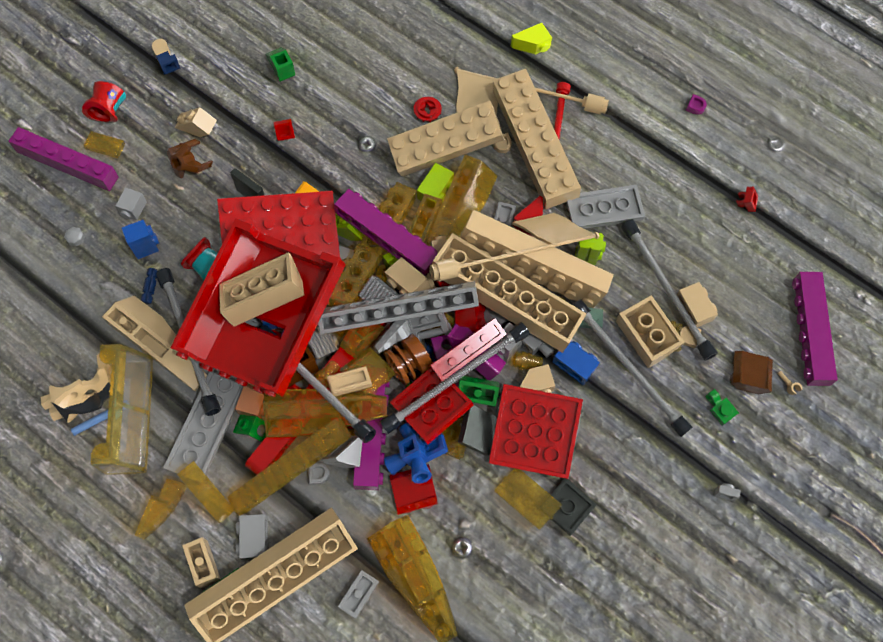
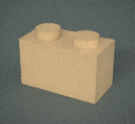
M402 257L385 271L388 279L386 280L387 284L392 289H398L400 294L431 289L428 278Z
M700 282L678 291L677 296L680 302H682L697 328L712 322L718 315L715 304L711 303L705 287H702Z
M202 537L182 545L195 586L203 588L221 580L209 543L205 538Z

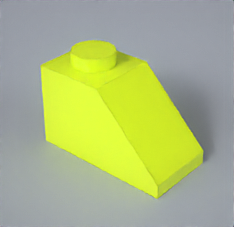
M539 23L512 35L511 47L536 55L540 52H546L550 48L552 37L543 23Z

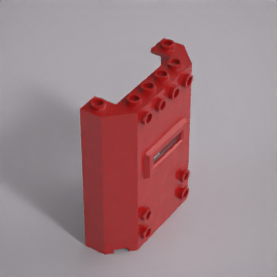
M235 218L170 348L177 352L176 356L184 360L190 358L202 364L201 368L212 372L214 369L219 371V376L228 380L230 377L236 379V383L244 387L247 384L254 386L252 390L258 393H265L274 398L276 395L283 397L346 264L340 257L322 251L321 255L263 234L252 224ZM289 252L302 278L304 296L255 317L284 329L281 336L279 337L245 322L233 326L220 313L219 284Z

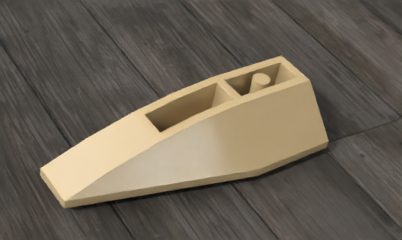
M136 296L115 302L102 316L109 326L192 390L196 391L199 388L200 384L190 358L184 360L176 356L177 352L170 348L176 337L174 331L161 315Z

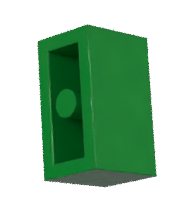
M468 376L460 378L458 388L473 403L496 407L500 388L499 382Z

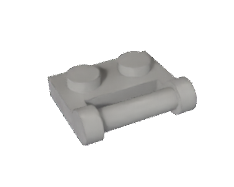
M444 312L405 319L411 333L420 342L422 339L442 334L448 335L452 330Z

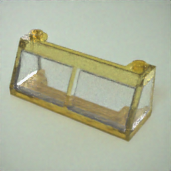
M121 344L100 345V360L105 364H111L112 367L106 443H101L94 447L91 454V465L105 475L147 473L153 359L147 354Z

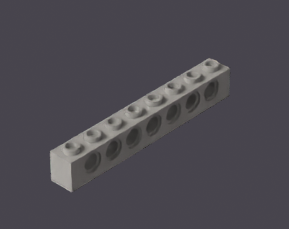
M472 281L327 307L318 322L320 333L325 334L479 306L476 283Z

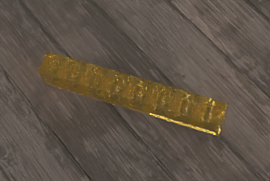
M396 182L395 186L389 189L386 201H382L379 211L390 215L397 224H403L416 201L417 190ZM364 234L361 244L358 243L354 249L353 257L349 258L346 262V269L341 274L329 299V307L358 302L360 299L358 294L369 278L373 276L383 259L382 256L387 252ZM344 289H349V290H351V291H349V292H344L343 290H344Z

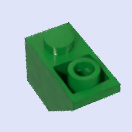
M280 47L265 54L280 82L295 76L294 65L286 49Z

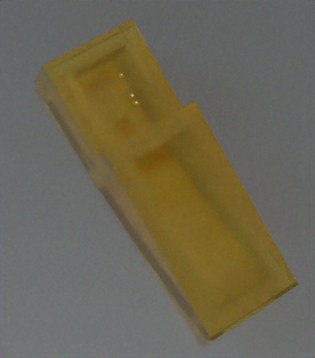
M194 461L177 474L219 524L235 511L234 507Z
M167 478L160 496L155 497L151 495L135 536L145 539L167 520L187 488L183 483Z

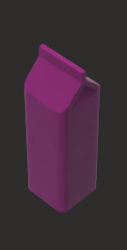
M455 324L447 335L450 339L451 347L453 348L473 334V332L469 328L460 327ZM495 354L475 369L487 380H491L501 372L506 362Z

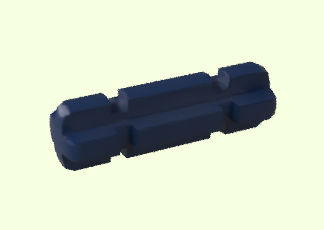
M155 268L147 269L146 275L148 277L145 278L142 291L144 293L141 295V301L145 304H151L153 300L152 295H154L157 282L155 280L157 279V269Z

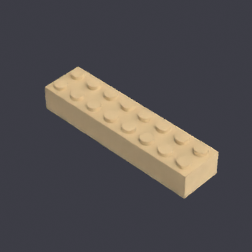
M523 69L493 80L494 95L538 194L543 197L545 209L565 203L567 200L579 198L581 186L527 70Z
M476 210L472 211L460 235V238L491 257L548 245ZM555 247L498 260L536 284L547 287L550 291L558 292L571 300L578 301L582 299L587 307L594 308L608 293L614 275Z
M452 233L432 264L454 258L459 264L491 258V256ZM498 260L461 268L457 278L444 280L450 285L475 281L479 303L516 325L522 322L532 335L562 353L569 345L586 316L585 312Z
M331 507L186 603L184 606L188 618L206 642H221L358 548Z

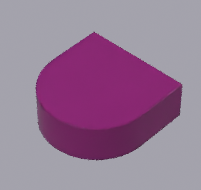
M693 94L685 111L695 115L702 114L706 109L707 103L702 97Z

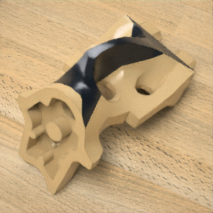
M104 351L96 355L98 368L93 379L89 381L78 379L65 387L49 386L50 394L41 397V405L45 410L49 409L53 421L64 418L69 423L78 414H86L101 409L108 398L118 394L119 387L115 379L113 366L108 361ZM88 390H94L91 394H85Z

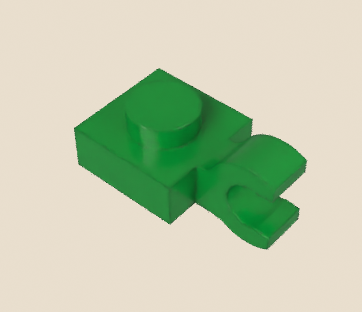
M715 389L705 396L713 405L710 412L722 426L739 414L727 397L721 400L719 393Z

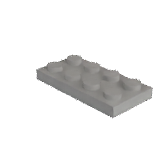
M637 185L580 193L579 198L567 200L566 202L570 221L583 229L625 223L631 219L640 221L646 217Z

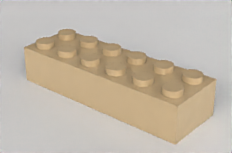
M490 100L387 138L397 171L404 177L434 166L435 163L439 164L503 141L504 137Z

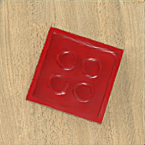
M429 368L390 403L397 412H402L404 408L417 401V399L419 400L421 396L434 389V387L436 388L442 381L434 370ZM452 384L445 388V390L443 389L437 396L428 400V402L426 401L420 408L411 412V414L409 413L404 419L428 445L474 404L455 384Z

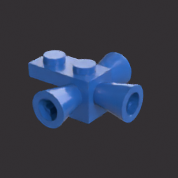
M406 423L399 429L404 439L398 442L400 453L384 457V462L392 475H395L408 464L411 467L412 481L414 483H424L432 477L426 463L448 452L446 441L441 433L427 445L424 440L422 441L415 430Z

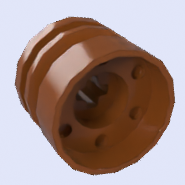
M413 333L400 341L402 350L394 344L391 346L392 351L389 348L383 351L389 369L404 386L410 383L409 378L412 380L416 379L414 369L422 375L431 368L430 364H432L428 352Z

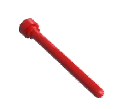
M566 82L558 83L556 93L568 96L570 84ZM558 97L554 130L558 139H560L565 98Z

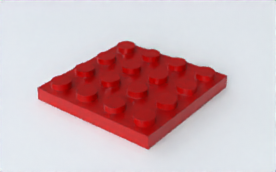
M504 384L489 463L569 479L583 399Z

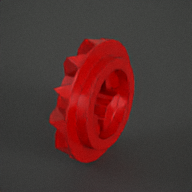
M422 97L414 104V113L417 119H421L423 122L429 121L431 123L432 120H437L438 116L441 115V104L433 97ZM426 105L430 110L429 114L425 111Z

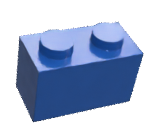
M144 220L122 227L127 244L137 259L159 251L157 235L154 233L151 225L147 226Z
M570 341L564 352L558 351L553 359L555 365L582 385L587 382L600 364L596 356L585 352L581 345L575 341Z

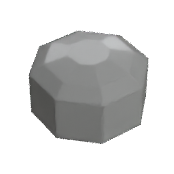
M71 227L66 230L64 238L69 245L78 246L83 243L85 235L80 228Z

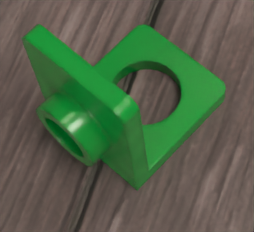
M240 415L233 433L247 435L262 442L270 433L272 424L257 416ZM260 425L265 427V433L262 436H259L257 433Z

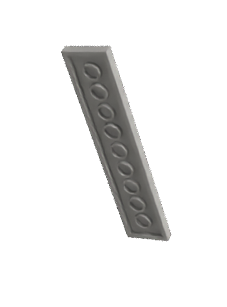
M255 317L245 322L257 328L263 326L262 320ZM214 369L208 373L206 381L212 394L216 395L221 411L215 415L206 416L201 403L203 393L200 390L163 467L167 471L200 484L203 483L236 412L235 408L244 387L236 383V379L230 377L228 380L219 376V371Z

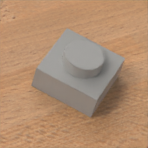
M724 483L715 488L714 497L734 502L739 499L741 490L735 489V486Z

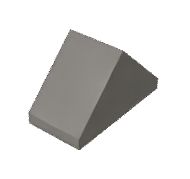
M357 436L347 437L322 459L323 462L342 468L360 467L362 440Z

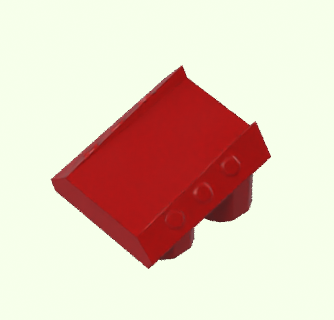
M411 469L390 475L398 515L411 513L421 508L429 509L433 505L438 504L432 477L427 482L414 483L411 479Z

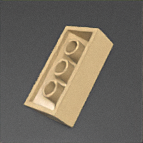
M289 252L219 284L220 313L233 326H237L304 296L302 278Z

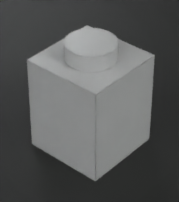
M125 187L116 204V208L123 218L138 220L147 201L142 193Z

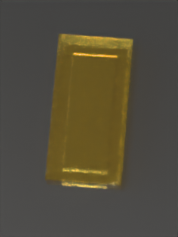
M90 131L84 144L86 150L119 158L125 146L124 140Z

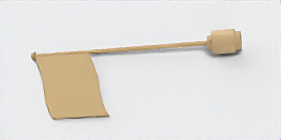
M456 67L454 72L458 76L459 86L456 105L457 113L491 100L497 116L498 101L493 92V80L498 78L461 70L459 67ZM535 88L540 93L581 102L582 107H585L584 111L599 115L606 113L609 100L605 99V97L590 93L588 97L584 96V99Z
M556 213L512 222V225L524 229L548 245L459 264L454 258L445 259L430 265V274L433 281L457 278L461 268L587 239H598L599 233H592Z

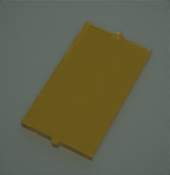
M514 468L494 490L539 530L549 520L553 519V515L562 506L560 502L520 469Z

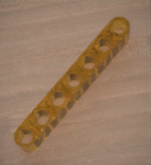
M337 418L231 493L227 499L236 515L241 516L249 512L349 440L352 435L342 419Z

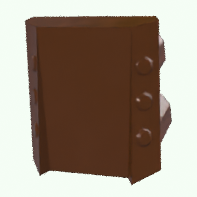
M735 351L732 361L733 373L730 375L729 380L731 385L738 390L754 394L771 393L773 360L754 353Z

